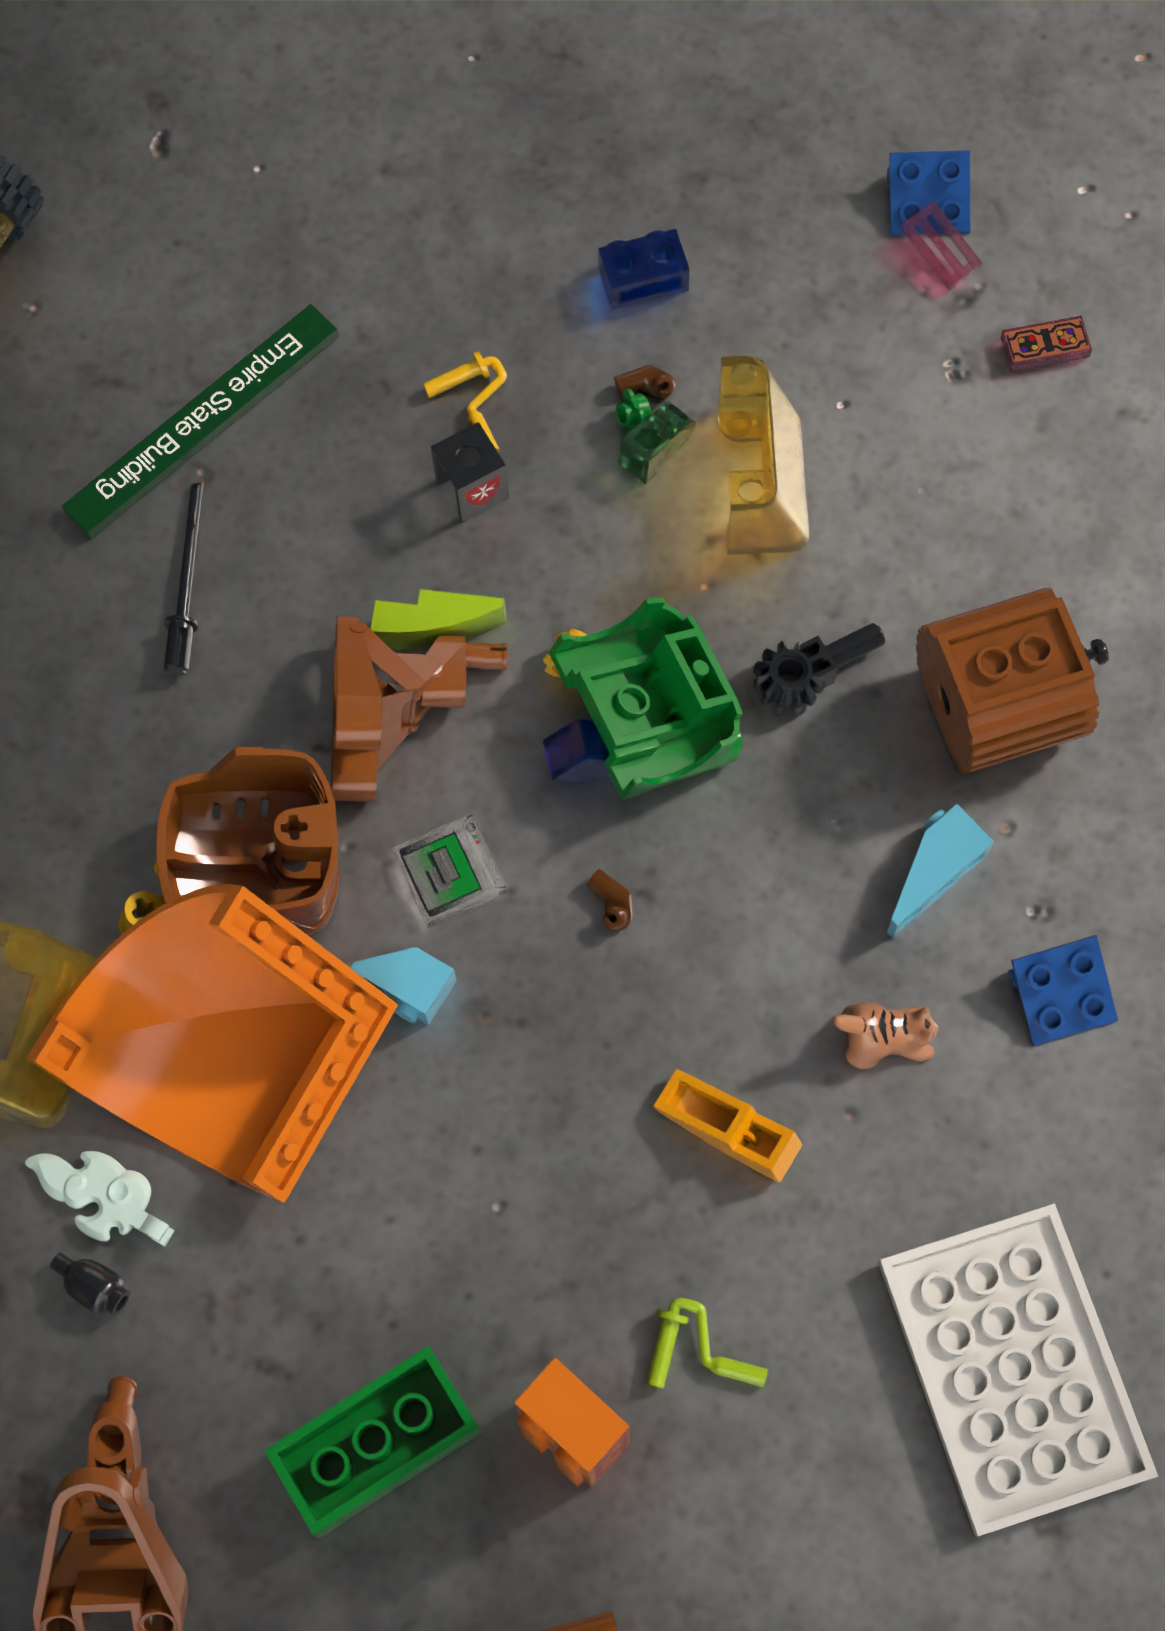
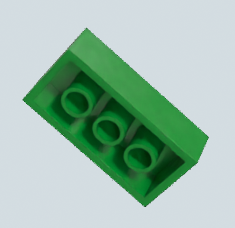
M428 1345L265 1449L264 1452L312 1535L321 1538L482 1432Z

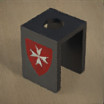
M479 422L431 446L435 478L439 484L449 480L455 487L458 515L462 522L509 498L506 464Z

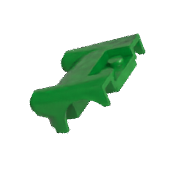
M652 597L645 599L630 616L601 632L587 636H573L569 633L561 634L548 652L566 689L576 686L610 753L604 761V765L622 800L737 761L743 745L740 734V718L743 713L739 701L695 619L691 614L685 617L676 608L665 604V598Z

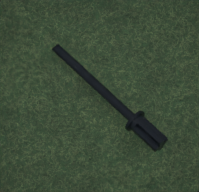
M203 482L191 484L176 615L167 617L164 626L168 629L164 671L168 674L176 673L179 676L186 675V671L189 670L192 636L198 630V622L189 617Z

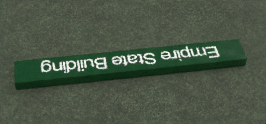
M309 304L62 505L64 512L92 539L338 338V329L312 304Z

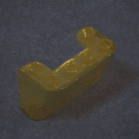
M754 356L721 357L717 406L720 431L726 438L732 441H761L763 470L728 472L730 514L726 530L727 555L798 551L805 546L809 538L802 431L799 414L762 360ZM755 482L763 488L764 494L756 501H747L739 494L740 487L745 483Z

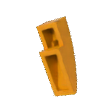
M677 1068L653 1106L655 1110L698 1138L778 1183L781 1182L802 1147V1143L794 1131L756 1113L751 1105Z

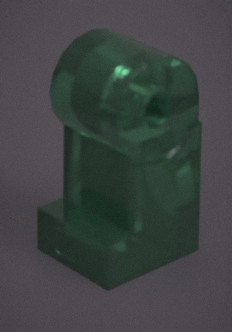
M665 402L656 411L651 412L621 440L618 463L646 485L656 475L657 468L689 439L696 422L671 402Z

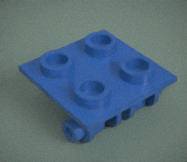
M970 150L889 153L887 184H890V235L971 232Z
M1097 935L1011 960L1013 969L1008 970V976L1012 986H1018L1033 1046L1118 1021Z

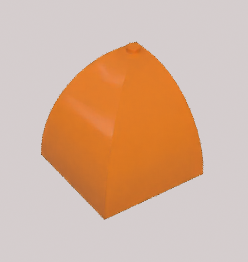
M232 884L213 885L183 894L163 904L117 938L75 983L51 1017L26 1059L105 1110L174 1150L254 1191L285 1203L398 1004L244 886Z

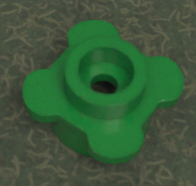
M631 389L623 390L621 402H618L616 406V417L623 428L627 427L630 437H637L639 435L638 429L648 426L652 415L649 402L643 394L634 395Z

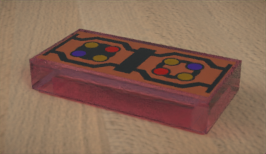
M1082 315L1002 330L1000 337L1010 372L1090 358L1092 353Z

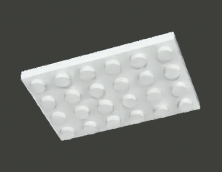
M1055 1203L880 1259L878 1263L975 1538L1158 1477Z

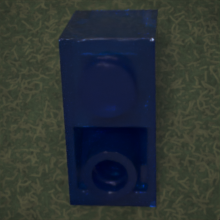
M576 719L542 740L552 780L587 783L610 777L604 765V761L610 753L594 721Z

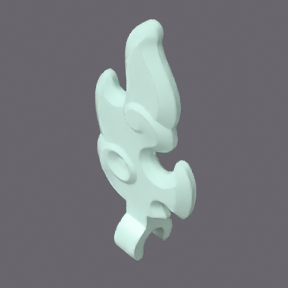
M96 1151L82 1152L80 1157L84 1161V1166L81 1169H74L62 1158L47 1153L37 1154L26 1160V1166L36 1172L43 1189L53 1199L65 1202L74 1209L83 1208L92 1202L98 1204L99 1210L95 1215L90 1217L78 1215L75 1217V1223L80 1231L92 1239L108 1242L110 1240L109 1231L111 1228L118 1227L120 1234L126 1235L134 1227L165 1247L175 1232L168 1224L145 1212L151 1197V1186L145 1176L136 1171L126 1170L118 1161L107 1154Z

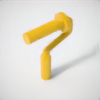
M476 351L473 353L474 360L423 383V386L429 398H432L482 374L484 379L489 378L490 374L487 368L492 367L497 377L468 404L466 411L469 426L479 422L499 453L500 449L483 415L476 409L505 382L507 374L498 358L493 356L482 358L480 352Z

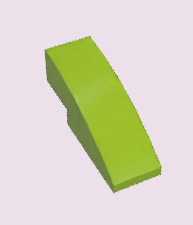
M420 589L418 605L375 600L371 630L390 649L428 648L433 645L440 635L465 636V639L505 624V599Z

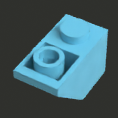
M417 947L355 961L351 966L352 970L396 1002L398 1007L395 1013L410 1023H415L419 1019L429 1025L457 982L455 970Z

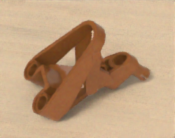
M337 615L331 791L334 800L375 802L377 772L408 734H412L418 729L421 718L431 707L464 708L466 699V668L506 671L508 659L507 643H466L465 636L440 635L426 655L395 653L366 624L359 622V616ZM372 662L397 683L387 682L386 686L375 675Z
M118 1376L111 1379L108 1383L105 1403L96 1409L88 1439L87 1467L76 1469L64 1476L55 1490L32 1613L35 1631H86L90 1612L131 1611L134 1631L183 1630L189 1596L187 1576L156 1523L154 1503L149 1499L147 1466H140L142 1460L137 1417L132 1409L138 1390H135L137 1389L136 1382L129 1377ZM96 1497L106 1504L118 1505L120 1509H105L96 1503ZM60 1528L71 1531L55 1557ZM130 1528L134 1538L91 1539V1530Z

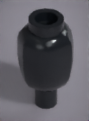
M61 1252L51 1261L50 1268L64 1277L63 1281L66 1292L87 1309L98 1314L109 1312L116 1316L128 1303L131 1292L124 1288V1279L107 1266L92 1259L73 1261Z

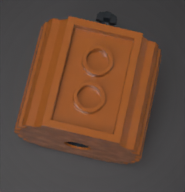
M1039 589L925 624L919 628V634L916 636L918 642L916 644V652L918 654L916 659L922 684L952 759L957 763L960 772L967 774L1092 734L1094 728L1097 727L1096 719L1099 717L1097 710L1099 698L1095 691L1093 679L1095 674L1090 660L1094 659L1099 665L1107 663L1109 661L1108 648L1101 639L1092 640L1090 642L1091 649L1087 650L1084 648L1063 598H1057L1053 589Z

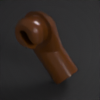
M646 365L614 377L615 386L620 396H623V390L631 389L633 392L641 390L656 398L664 399L671 396L675 390L673 377L652 365Z
M598 869L588 881L587 887L604 899V924L612 930L626 929L633 918L631 892L607 873Z

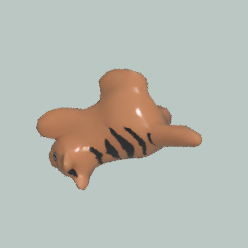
M861 1002L856 1005L847 1006L843 1010L842 1015H836L832 1019V1023L839 1030L848 1032L849 1048L845 1053L846 1058L851 1065L859 1069L872 1068L877 1065L880 1059L889 1054L900 1055L919 1062L931 1060L935 1054L933 1046L928 1043L936 1037L938 1026L931 1018L930 1011L926 1007L916 1006L901 1010L886 1009L874 1002Z

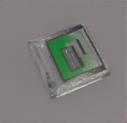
M472 813L392 848L428 928L508 893V888Z

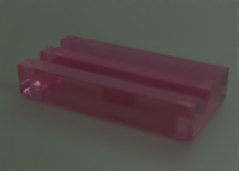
M932 201L901 225L902 231L949 291L956 287L959 281H964L968 278L971 272L974 270L976 272L982 267L981 260L935 201ZM930 214L968 261L965 266H962L927 221L926 217ZM918 224L955 271L953 275H950L914 226Z

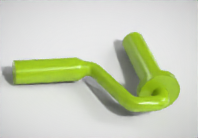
M680 1297L670 1303L668 1311L657 1309L656 1316L662 1318L645 1384L664 1389L680 1323L687 1325L689 1319L686 1316L679 1315L680 1310L683 1309L696 1313L700 1359L704 1367L710 1369L716 1375L764 1387L768 1369L723 1356H710L707 1315L702 1303Z

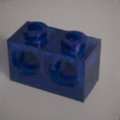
M676 229L668 231L657 230L648 233L644 237L628 241L617 240L598 248L599 273L611 310L689 291L690 268ZM664 259V260H667L668 262H666V263H659V262H656V260ZM627 269L629 272L620 273L617 270Z

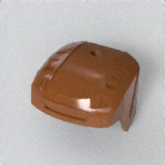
M235 747L209 771L187 775L169 784L158 817L156 837L158 875L165 903L200 888L232 884L247 888L308 936L318 933L329 922L337 902L340 883L336 807L330 784L313 757L295 750ZM264 799H267L269 801L268 814L265 818H262L260 816L261 803ZM242 800L245 802L244 815L242 819H238L236 817L237 804ZM215 806L221 807L219 819L213 818ZM285 859L289 861H307L306 867L298 872H290L282 863Z

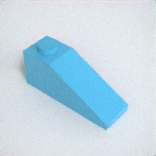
M958 804L947 813L942 809L937 811L923 825L926 831L887 930V933L892 938L987 857L994 841Z

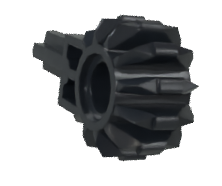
M871 623L826 646L819 635L802 644L800 641L797 642L793 649H788L787 645L781 641L777 645V652L766 648L762 653L763 661L755 663L753 673L757 678L754 679L753 688L755 691L763 692L761 697L763 705L775 701L778 714L783 712L785 705H790L792 711L797 715L801 711L802 703L812 707L817 700L816 694H821L825 687L835 682L839 667L883 646L886 642L880 626ZM792 673L799 680L790 683L782 680L779 675Z

